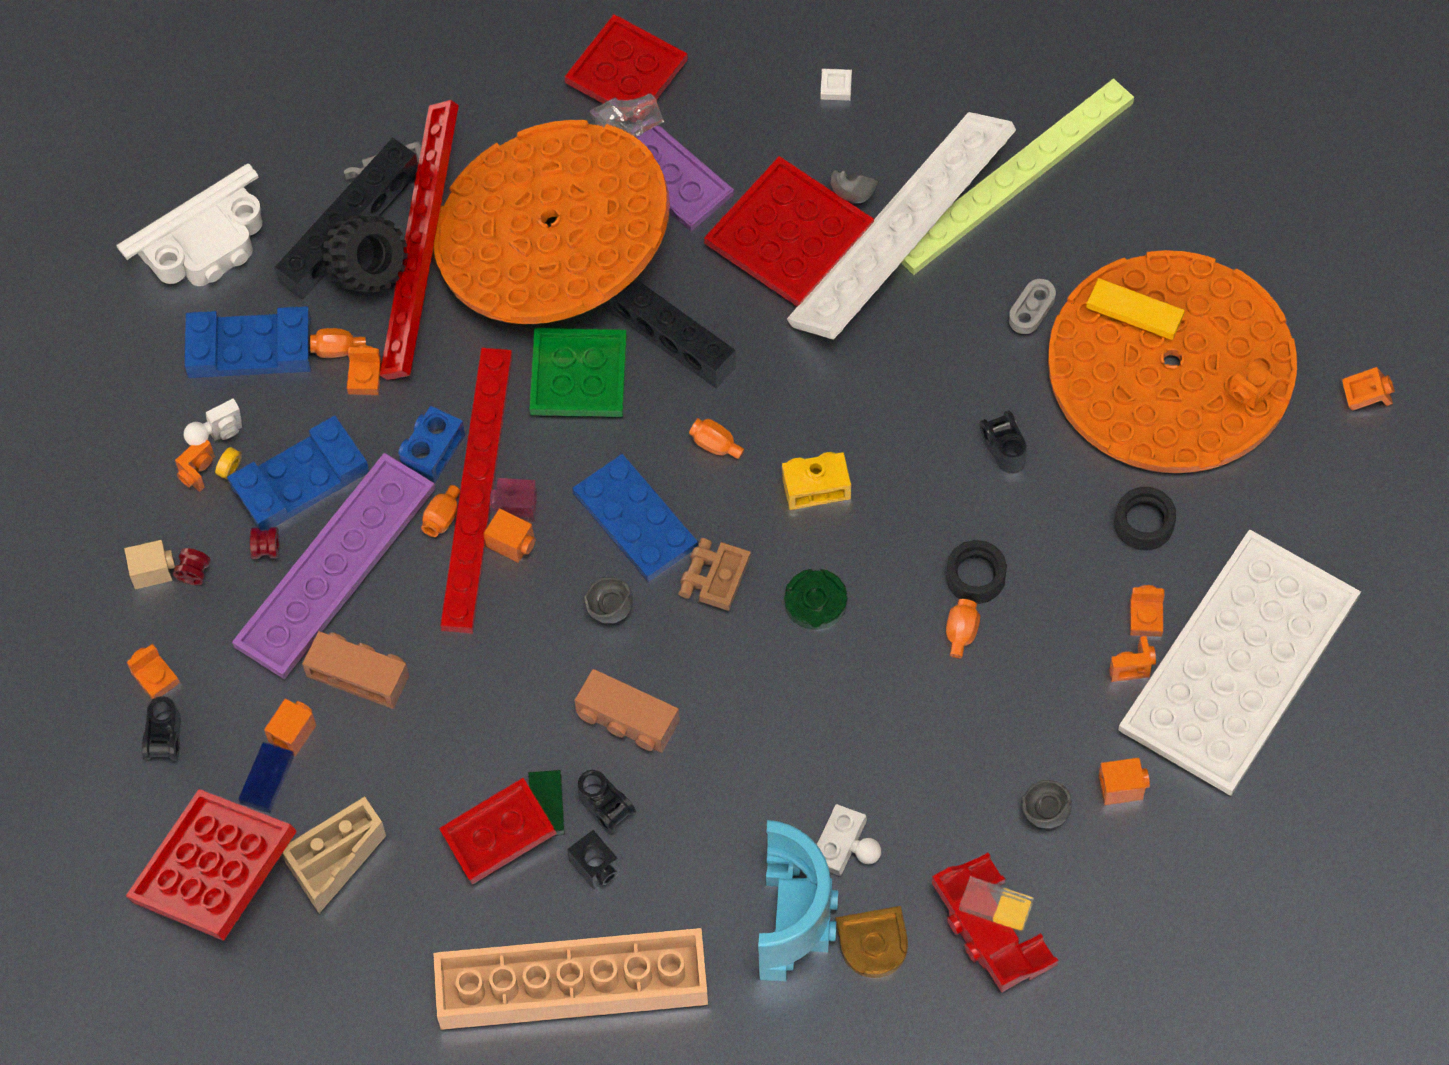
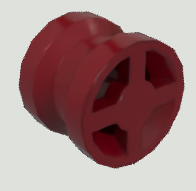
M258 527L251 528L250 552L252 559H259L264 555H268L270 558H278L280 550L278 527H270L264 531Z
M182 549L179 554L180 563L175 566L173 576L186 584L202 585L205 579L203 572L210 564V557L196 549Z

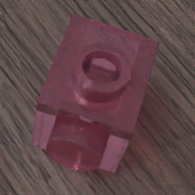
M498 478L497 489L491 490L490 508H495L496 513L500 508L527 522H535L537 503L535 480Z

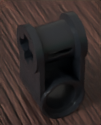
M1008 410L1004 412V416L990 421L986 419L981 420L980 429L982 436L990 447L999 467L1006 473L1021 471L1026 462L1027 445L1013 413ZM1016 452L1017 455H1009L1007 453Z
M156 697L148 704L145 732L142 739V755L144 760H150L151 757H170L172 761L178 760L181 717L173 700L168 697ZM171 711L168 718L163 720L157 719L161 712Z
M587 770L581 774L578 780L579 800L593 814L598 823L608 833L612 834L618 823L628 815L633 816L636 813L635 807L600 771ZM592 784L598 785L601 788L599 792L594 794L587 793L584 789Z

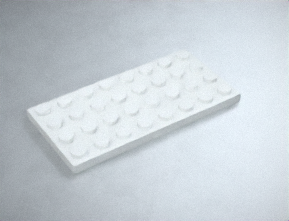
M1249 529L1120 723L1118 731L1231 796L1353 608L1361 591Z

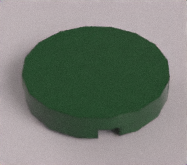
M803 570L793 576L786 586L784 597L786 612L794 623L803 628L811 630L829 628L838 623L846 612L848 603L846 586L837 575L829 570Z

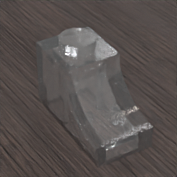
M651 93L633 100H618L615 97L590 110L595 125L604 128L606 124L630 133L634 137L664 122L657 101Z

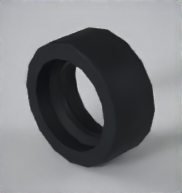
M1138 487L1128 491L1121 497L1116 509L1115 528L1119 537L1127 545L1138 550H1152L1161 547L1170 539L1176 522V508L1169 496L1153 487ZM1140 504L1151 505L1163 513L1164 523L1159 530L1153 532L1138 531L1127 522L1129 509Z
M971 540L963 542L954 548L948 557L946 580L949 589L959 599H968L977 604L991 601L1000 594L1005 586L1007 571L1005 557L996 546L987 541ZM969 558H983L994 566L995 577L987 585L979 587L970 586L959 578L957 573L958 566Z

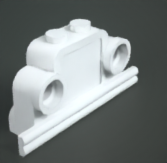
M247 163L117 244V248L126 260L138 253L141 259L150 266L157 277L164 283L174 284L181 281L185 276L195 286H204L219 280L224 273L235 266H241L252 255L253 247L250 236L256 234L261 229L263 221L258 199L249 194L244 186L259 178L258 174Z

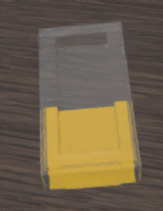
M970 876L959 910L1023 932L1034 898Z

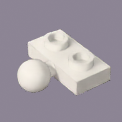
M234 398L207 411V422H192L188 424L184 429V439L189 445H200L208 440L209 434H211L214 441L221 438L222 440H227L235 436L239 432L238 429L242 428L240 409Z
M838 804L835 805L817 846L827 861L829 872L841 876L852 852L856 854L860 862L873 864L881 856V846L873 838H864L859 841L858 839L867 822L866 815Z

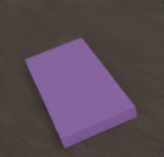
M651 118L631 134L652 152L660 165L669 190V213L691 232L734 196L733 188Z

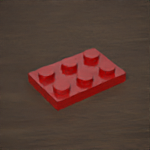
M521 778L439 828L472 885L557 834L524 778Z

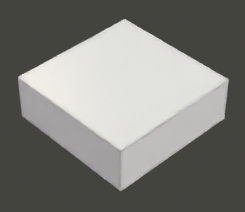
M822 69L821 99L850 100L852 70Z

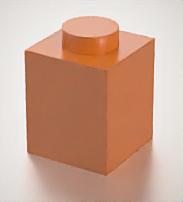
M500 508L484 532L487 548L517 563L520 562L524 554L528 555L532 551L536 541L531 523Z
M285 698L264 729L268 742L296 757L316 727L312 709L300 701L293 703Z
M1140 758L1103 762L1100 764L1098 776L1104 805L1143 800L1145 789L1150 787V780L1147 768L1142 769Z

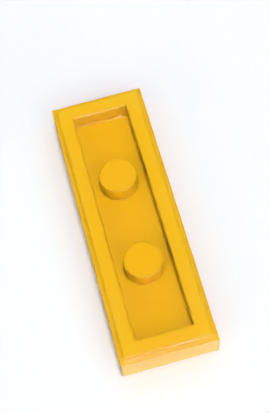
M1098 278L1087 302V308L1171 340L1174 339L1185 313L1183 309Z

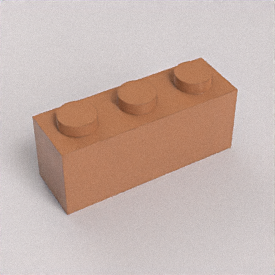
M318 631L302 663L306 677L394 709L409 678L407 665L400 657L393 654L382 655L366 644L359 643L355 645L347 642L341 635L332 632L325 634Z
M592 669L575 699L576 713L582 720L590 724L599 723L607 727V730L617 737L623 738L626 736L635 740L639 747L647 751L654 749L662 753L680 722L679 708L595 669Z

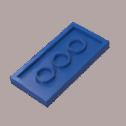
M623 454L572 488L576 498L647 582L693 551V548L698 547V541Z

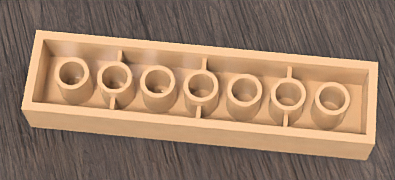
M701 928L433 953L437 1018L441 1030L708 1005Z

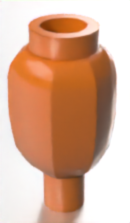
M325 328L309 336L310 353H316L320 358L345 357L348 355L349 347L366 345L365 337H353L349 331L344 329Z
M697 418L689 431V434L694 437L695 443L712 454L719 456L730 454L739 460L745 450L734 443L731 432L711 419L701 420Z
M450 485L446 493L436 495L426 507L422 516L423 524L421 529L428 536L437 537L439 533H445L453 522L458 509L456 499L460 494V489L457 486Z
M959 599L958 604L949 611L946 634L952 643L950 656L953 658H962L964 647L974 641L978 632L980 614L976 610L977 603L968 599Z

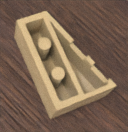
M364 796L290 842L282 855L286 865L320 914L382 842L386 834L381 819Z

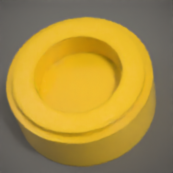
M232 447L227 448L218 461L215 473L224 479H228L229 475L236 472L241 462V452Z

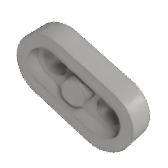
M1035 279L1025 287L1010 310L1009 324L1014 331L1020 334H1029L1038 328L1055 302L1056 290L1050 281ZM1042 296L1045 299L1037 300L1035 297ZM1025 318L1028 319L1029 322L1023 323L1020 322V319Z

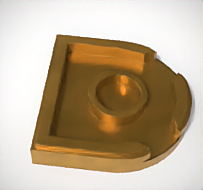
M901 906L835 917L842 955L847 965L853 971L865 977L881 978L894 973L903 964L908 950V938Z

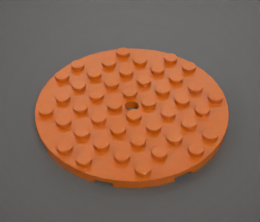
M587 120L554 121L517 132L518 137L500 146L498 143H495L469 163L450 186L451 193L444 206L440 207L433 246L435 259L450 290L460 301L477 313L491 319L516 324H539L564 320L587 312L610 300L633 282L655 255L665 234L670 210L669 190L660 165L652 152L630 133L606 124L605 127L592 125ZM557 217V219L553 223H551V227H549L547 224H544L548 221L549 218Z
M1170 250L1146 252L1144 256L1127 260L1124 257L1105 265L1088 276L1073 290L1059 315H1057L1051 331L1048 350L1049 377L1056 400L1068 421L1079 434L1103 453L1118 461L1145 470L1162 473L1198 472L1213 469L1241 458L1261 444L1277 427L1289 406L1297 374L1295 341L1286 324L1287 319L1276 301L1260 284L1237 268L1233 270L1217 263L1215 258L1198 253ZM1098 278L1185 310L1184 317L1174 339L1165 338L1088 309L1087 302ZM1173 355L1178 357L1181 362L1179 366L1165 365L1164 358ZM1253 361L1278 378L1277 385L1254 409L1246 403L1238 402L1229 391L1232 377L1236 373L1241 374Z

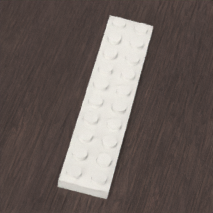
M968 112L878 214L873 224L787 318L791 327L834 340L1016 131L1012 121Z

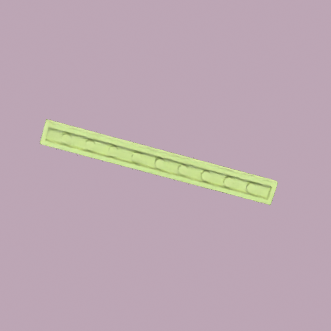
M1113 78L955 201L901 263L915 275L1130 107L1134 102V96Z

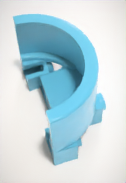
M767 820L768 866L766 886L778 887L775 932L759 933L760 980L786 981L787 970H794L795 961L810 951L828 952L829 941H836L837 921H830L831 910L838 909V890H832V878H830L827 861L820 848L808 835L789 824ZM801 869L807 878H793V876H800Z

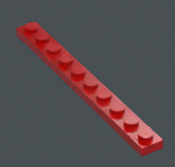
M452 100L433 104L428 108L404 239L406 240L407 247H404L403 251L408 253V259H403L402 264L406 266L404 272H398L400 279L396 282L379 376L386 380L410 376L459 108V105Z
M481 348L440 625L441 631L473 634L486 546L484 532L489 525L513 357L512 350Z

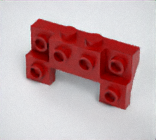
M987 852L972 861L957 866H950L932 876V885L949 910L947 921L952 931L956 935L960 933L966 941L964 947L973 962L978 960L982 968L987 969L1000 991L1004 992L1027 978L1030 981L1057 966L1059 960L1053 956L1045 944L1041 933L1019 944V938L1010 925L993 920L998 905L989 892L1005 884L1006 879L1003 875L1001 876L992 862L990 854Z

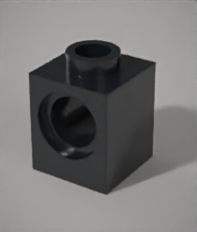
M594 830L567 849L569 861L593 889L600 884L603 886L607 885L617 876V871H619L618 858ZM595 857L604 860L601 865L595 867L587 864L590 859Z

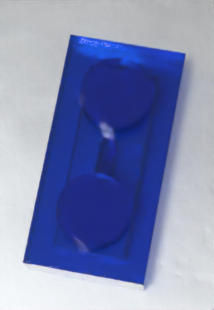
M263 742L238 798L240 804L271 813L294 759L293 751Z

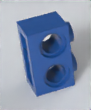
M430 406L425 415L421 414L418 417L411 437L409 439L406 438L402 442L398 452L401 463L436 483L465 437L463 421ZM436 429H443V430H444L443 432H441V433H439V434H433V433H431L432 431H434V430H436ZM419 454H428L425 458H416Z

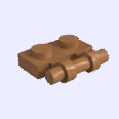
M701 538L698 547L693 548L690 556L692 561L688 571H685L680 580L682 586L678 594L683 598L689 599L693 589H700L699 602L729 611L750 561L751 551L721 542L716 553L710 551L712 542L706 538ZM703 565H711L707 577L700 575Z

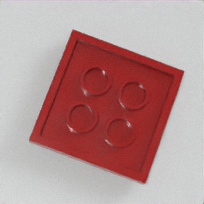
M613 14L565 75V83L639 123L687 62L688 53Z

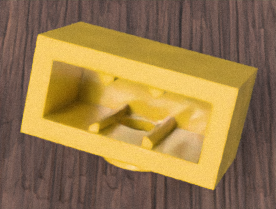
M826 452L818 457L808 459L793 458L786 463H782V480L789 510L851 499V482L844 452L836 454L834 452Z

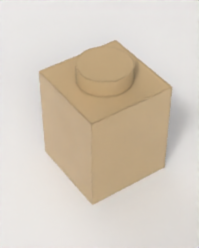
M162 540L124 548L129 575L135 589L172 581L170 569L175 568L172 550H165Z

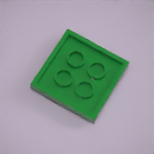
M535 328L530 415L623 417L627 330Z

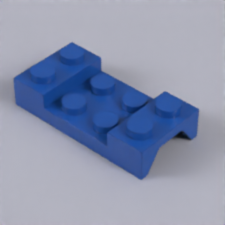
M308 306L277 308V314L218 317L216 311L186 313L185 369L188 378L311 372L309 353V325L311 324V316Z
M335 415L308 430L310 435L308 438L259 466L252 462L227 477L232 491L238 494L250 512L256 526L262 531L268 530L270 527H276L369 472L366 459Z

